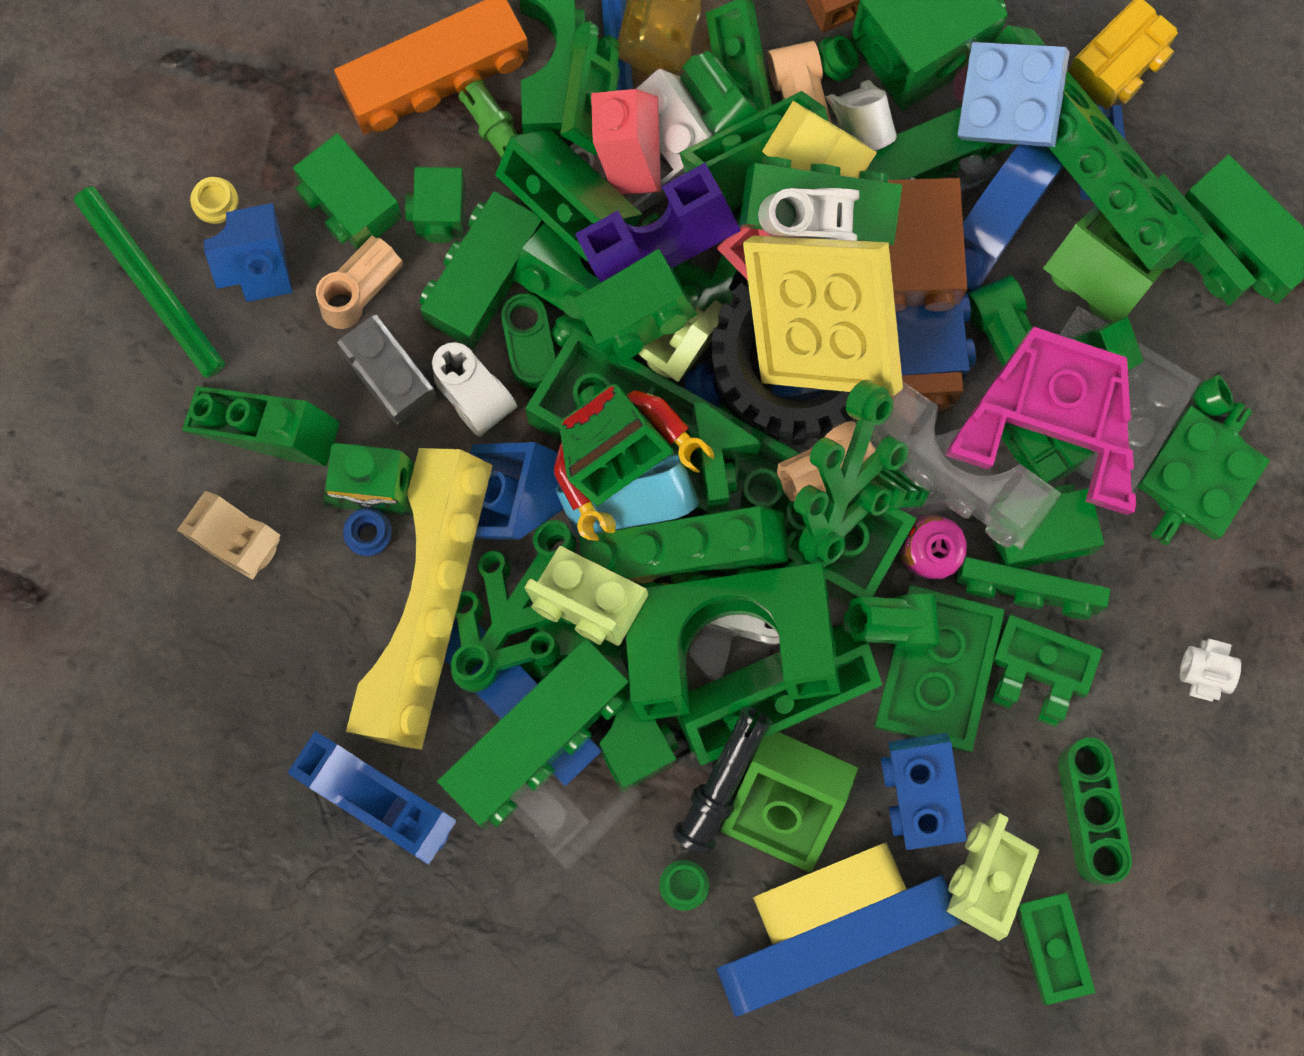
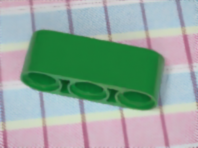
M1086 737L1068 745L1062 750L1058 758V769L1078 873L1086 882L1093 885H1107L1122 881L1129 874L1132 867V856L1112 753L1103 741L1097 738ZM1078 750H1086L1094 757L1095 770L1091 775L1081 773L1076 767L1075 755ZM1089 798L1099 801L1103 806L1104 819L1100 825L1090 823L1084 814V805ZM1099 848L1107 850L1114 860V867L1107 876L1100 874L1093 864V856Z

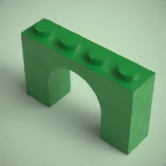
M795 561L779 569L762 571L757 568H746L739 570L735 575L713 578L711 576L698 575L687 579L683 583L664 585L651 582L640 585L646 588L648 597L626 633L631 704L640 721L690 714L686 658L690 644L706 625L714 620L730 615H747L758 618L776 631L780 642L784 683L790 700L841 694L828 586L822 562L808 564L806 561Z

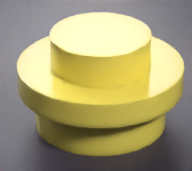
M208 177L198 182L194 187L190 202L194 213L199 219L207 223L218 224L226 221V212L237 210L239 198L234 186L229 181L220 177Z

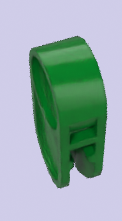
M517 294L507 300L502 309V324L511 369L515 380L521 386L529 389H538L555 361L547 313L543 303L536 296ZM522 307L531 308L538 315L536 324L527 330L518 329L511 322L512 314Z

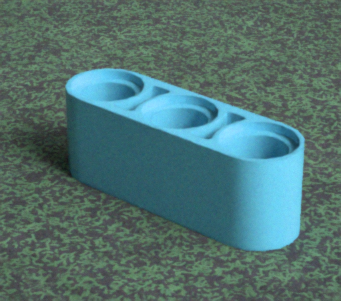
M674 454L660 461L599 506H596L593 502L592 504L596 511L612 515L617 530L679 518L693 511L700 501L685 465L679 459V455ZM557 485L555 490L575 535L581 536L577 528L581 513L578 508L572 509L560 485ZM597 519L593 527L594 532H605Z

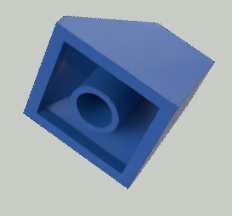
M536 442L472 444L470 454L493 465L474 539L519 540L563 510L555 490L557 485H559L554 475V466L558 452Z

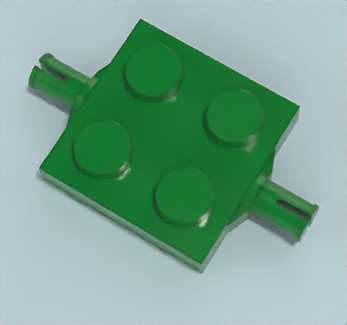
M1238 402L1234 403V409L1230 411L1223 423L1213 421L1193 406L1186 408L1139 479L1136 487L1155 499L1160 508L1165 512L1159 524L1151 533L1153 539L1160 538L1159 543L1169 545L1181 523L1197 528L1213 540L1221 538L1263 473L1270 459L1246 444L1239 435V432L1253 413L1249 407L1243 410L1246 405Z

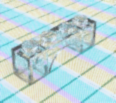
M902 381L903 389L895 396H890L894 403L890 417L883 424L875 425L870 442L877 448L882 439L887 436H893L908 446V455L903 463L907 467L904 473L910 480L926 490L932 485L947 496L944 502L954 512L966 519H969L971 515L975 516L988 526L985 532L997 543L1006 548H1010L1014 544L1022 550L1056 506L1061 493L1021 464L1004 473L993 476L973 475L955 467L945 458L936 441L934 428L937 420L938 406Z

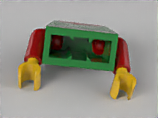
M610 384L606 388L594 385L585 388L579 396L581 406L566 416L559 425L562 443L557 454L554 475L572 509L578 508L581 513L577 524L580 535L588 540L599 541L593 528L595 521L599 520L600 526L606 533H614L616 523L612 515L596 511L592 502L599 506L674 452L671 444L674 442L679 447V459L694 472L699 473L700 471L691 463V453L697 448H702L714 460V452L701 439L691 438L686 433L689 427L662 398L638 390L627 394L618 384Z

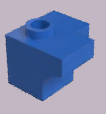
M273 203L226 212V225L219 234L204 240V252L216 288L240 284L246 302L293 293L285 255L284 239Z

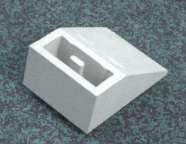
M658 69L636 88L658 96L661 192L623 195L641 213L667 197L662 188L663 185L685 174L679 152L714 135L702 119L705 112L680 80V76L662 69ZM573 143L570 148L608 182L599 156H594Z

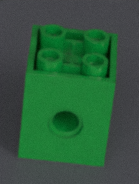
M860 0L850 42L903 112L968 71L972 42L992 43L1001 33L1008 13L1006 12L1004 0Z

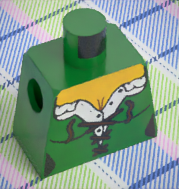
M333 443L330 451L323 506L352 510L373 508L382 513L413 516L407 492L415 463L402 451L396 449ZM400 477H403L402 486L400 489Z

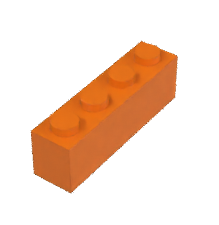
M484 0L334 69L339 88L363 135L372 131L382 132L388 130L398 122V119L415 111L418 113L429 111L437 106L441 99L451 94L460 93L462 90L467 93L468 91L465 87L474 81L484 80L497 73L507 74L515 71L525 60L529 59L528 42L507 0Z

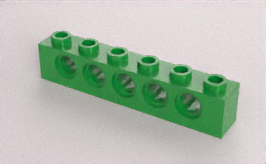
M1008 25L992 42L1046 46L1033 29ZM1067 71L1055 147H1049V149L1149 270L1172 268L1206 236Z

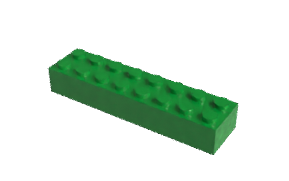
M574 328L525 408L528 424L562 443L559 425L566 416L581 406L579 403L581 392L589 386L598 385L606 388L610 384H618L627 394L638 390L665 400L689 427L686 433L691 438H696L692 417L694 403L704 402L761 442V447L758 455L724 460V464L733 463L737 492L729 493L730 498L727 509L708 511L698 448L691 453L690 461L700 472H694L687 466L685 467L700 502L688 514L692 517L757 506L783 512L789 562L777 565L784 568L785 565L791 562L806 561L804 555L799 550V540L806 528V524L802 515L795 511L794 501L791 502L782 490V484L777 475L779 463L800 453L631 358L621 359L612 364L597 346L593 337ZM674 442L671 444L674 452L670 455H679V447ZM862 490L848 503L846 510L859 499ZM890 505L879 516L868 513L845 536V548L839 559L823 567L828 594L849 606L851 599L861 596L873 597L917 518Z

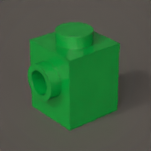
M415 167L414 193H406L405 218L406 221H413L417 238H424L431 243H448L453 238H464L466 184L462 168Z

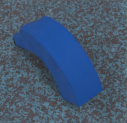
M1019 144L963 222L967 288L973 291L981 287L1017 231L1036 205L1045 197L1064 168L1063 164L1049 147Z
M316 731L287 772V774L361 820L428 865L435 854L445 845L451 829L457 822V820L407 790Z

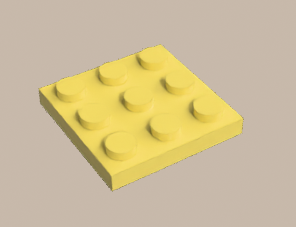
M754 235L743 242L761 383L851 392L860 381L871 380L887 389L889 396H895L903 389L888 242Z

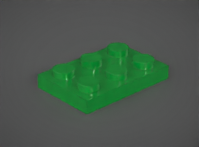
M909 585L906 595L932 594L936 596L940 646L924 650L895 649V644L893 645L873 729L908 738L947 733L953 750L969 754L972 752L1005 609Z

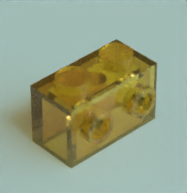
M627 0L618 42L620 43V49L618 50L619 59L650 76L658 69L672 74L682 71V66L691 57V41L695 24L701 14V0Z

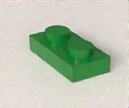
M1061 893L1019 904L1017 914L1042 1004L1050 1005L1096 993L1068 893Z

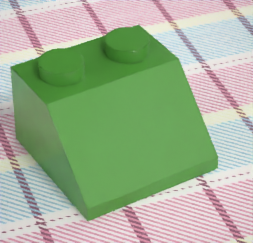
M1096 205L1073 227L1043 268L1051 274L1053 282L1058 287L1067 292L1078 294L1089 303L1093 313L1107 321H1116L1127 317L1164 271V269L1149 270Z
M780 732L765 737L757 747L734 798V811L730 818L725 819L720 832L811 873L847 802L858 767Z

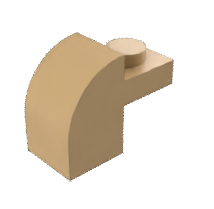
M204 491L177 529L178 532L252 580L258 571L266 567L272 560L276 552V546L280 541L279 537L281 536L268 525L249 518L220 496L208 491Z

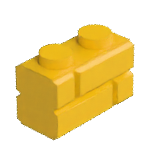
M1133 0L1074 58L1068 72L1096 103L1103 106V109H1109L1118 99L1125 104L1144 84L1140 77L1149 68L1154 73H1157L1173 56L1175 51L1170 46L1178 34L1177 28L1162 15L1158 16L1156 10L1145 0Z

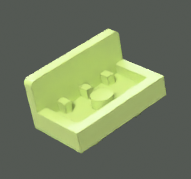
M998 813L984 824L978 822L971 830L965 844V848L970 852L965 865H961L956 870L950 881L948 891L953 893L946 911L998 941L1009 934L1039 853V849L1005 831L1008 817L1001 813Z

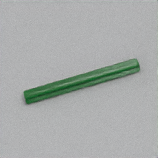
M88 186L74 196V203L203 377L210 378L220 372L225 366L222 357L96 188Z

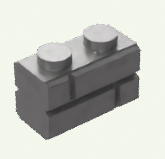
M377 315L365 320L337 342L345 360L382 408L386 410L388 416L399 430L405 428L438 402L433 387Z

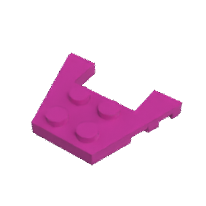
M1033 327L1027 332L947 448L945 456L984 469L991 468L994 465L1005 422L1097 452L1098 456L1085 502L1125 515L1134 513L1136 494L1132 493L1130 470L1134 469L1133 450L1129 449L1127 423L1131 420L1127 357Z

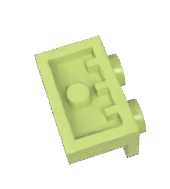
M715 300L705 312L697 308L696 312L698 315L688 320L683 328L675 333L662 335L645 345L639 355L647 360V365L652 371L665 378H673L679 382L700 359L711 343L713 330L718 326V314L723 304Z
M562 546L558 547L539 581L536 582L529 579L524 587L533 602L532 609L541 616L553 622H558L560 617L576 624L575 630L584 638L596 644H602L605 639L617 646L621 644L648 597L646 588Z

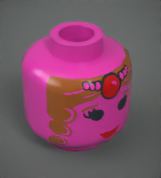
M920 515L916 517L915 523L898 551L902 564L911 573L928 579H943L954 574L962 565L967 553V541L962 529L953 520L943 516Z

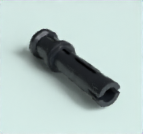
M743 707L741 709L740 716L706 784H700L693 790L690 796L693 804L684 821L678 822L673 829L674 838L691 851L700 854H710L716 846L714 836L723 819L730 818L734 811L732 796L757 747L772 724L771 719L761 712L753 729H750L749 726L757 710L755 708Z

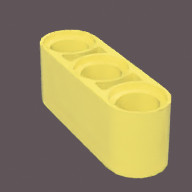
M887 842L757 895L753 899L771 943L774 945L888 898L907 888Z

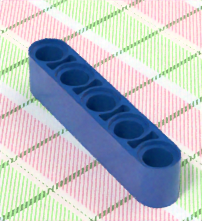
M943 874L716 968L734 1016L737 1017L962 923L961 919L946 912L952 895L948 891Z

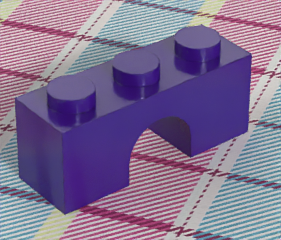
M706 163L662 186L668 198V206L663 216L656 222L643 227L631 226L624 221L617 210L575 234L591 268L600 282L605 281L658 249L661 250L669 264L674 268L741 231Z

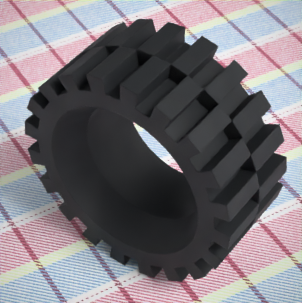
M741 282L732 291L733 300L729 305L723 304L718 314L719 323L717 328H714L712 337V360L715 380L719 393H722L725 397L726 406L733 415L737 413L743 419V422L766 432L768 436L779 441L780 437L791 438L792 444H805L806 438L817 437L819 441L833 428L845 422L854 421L855 419L850 417L846 411V402L850 392L828 390L824 394L812 399L790 400L773 394L760 383L750 363V350L755 340V330L749 286L746 287Z

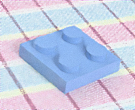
M972 42L957 136L965 141L1055 147L1070 53L1068 49L1056 46Z

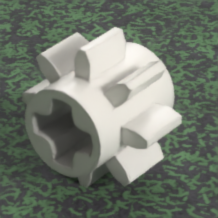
M1208 638L1207 641L1202 640L1200 642V648L1194 646L1187 648L1180 667V680L1192 684L1190 696L1213 701V699H1220L1221 692L1233 693L1241 673V660L1229 656L1231 644Z

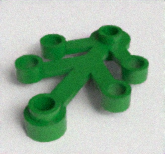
M871 380L860 381L854 386L847 398L846 411L850 417L857 420L846 455L842 445L827 437L820 439L811 450L810 462L818 468L827 494L813 485H807L799 491L794 501L795 511L802 515L806 524V528L799 540V550L804 555L808 564L822 562L823 567L837 561L845 548V536L868 513L879 516L888 509L892 500L891 490L877 482L870 481L884 467L892 471L897 470L907 458L908 446L893 436H887L880 441L876 451L862 464L875 425L883 424L890 417L894 406L893 399L889 396L888 390ZM862 490L859 499L846 510L848 503Z
M550 520L537 528L533 536V545L538 555L510 597H508L506 579L510 575L511 566L507 559L498 551H489L479 559L477 568L485 581L492 625L481 639L478 621L483 616L484 605L473 592H461L455 615L458 622L461 647L452 657L451 674L455 683L463 690L468 692L485 690L495 682L501 670L533 660L541 666H547L554 663L559 657V643L550 633L545 631L534 633L527 642L502 648V646L511 634L552 622L534 611L531 606L528 607L532 600L524 587L529 579L536 582L539 581L557 549L552 551L556 543L564 541L561 546L575 552L577 545L576 537L564 522ZM500 562V566L495 572L488 573L492 564ZM473 602L472 609L467 613L461 614L462 608L466 604ZM560 617V619H561L563 622H565V623H567V624H574V623H572V622H570V621H568V620H566V619ZM550 643L545 653L537 654L540 645ZM483 663L481 669L472 675L473 668Z

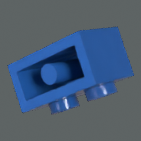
M942 733L888 742L890 756L881 757L885 787L895 786L898 805L888 806L893 836L903 835L906 850L967 841L952 745L948 734Z

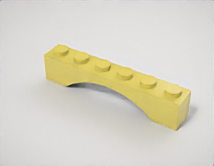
M418 449L407 492L413 511L416 531V562L411 591L402 618L388 646L373 668L358 683L346 729L347 733L378 743L422 750L493 466L461 449Z

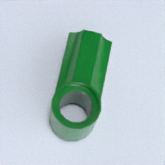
M708 50L703 54L693 55L682 66L683 73L680 80L705 112L702 119L714 135L764 110L748 90L734 81L716 55Z
M1011 275L967 293L970 302V319L978 331L981 333L985 331L1002 367L1005 366L1027 332L1032 329L1026 316L1027 306L1024 294L1018 282Z
M911 594L895 598L861 596L851 599L850 606L844 613L845 631L850 633L854 642L895 644V649L924 650L940 646L937 600L935 595Z

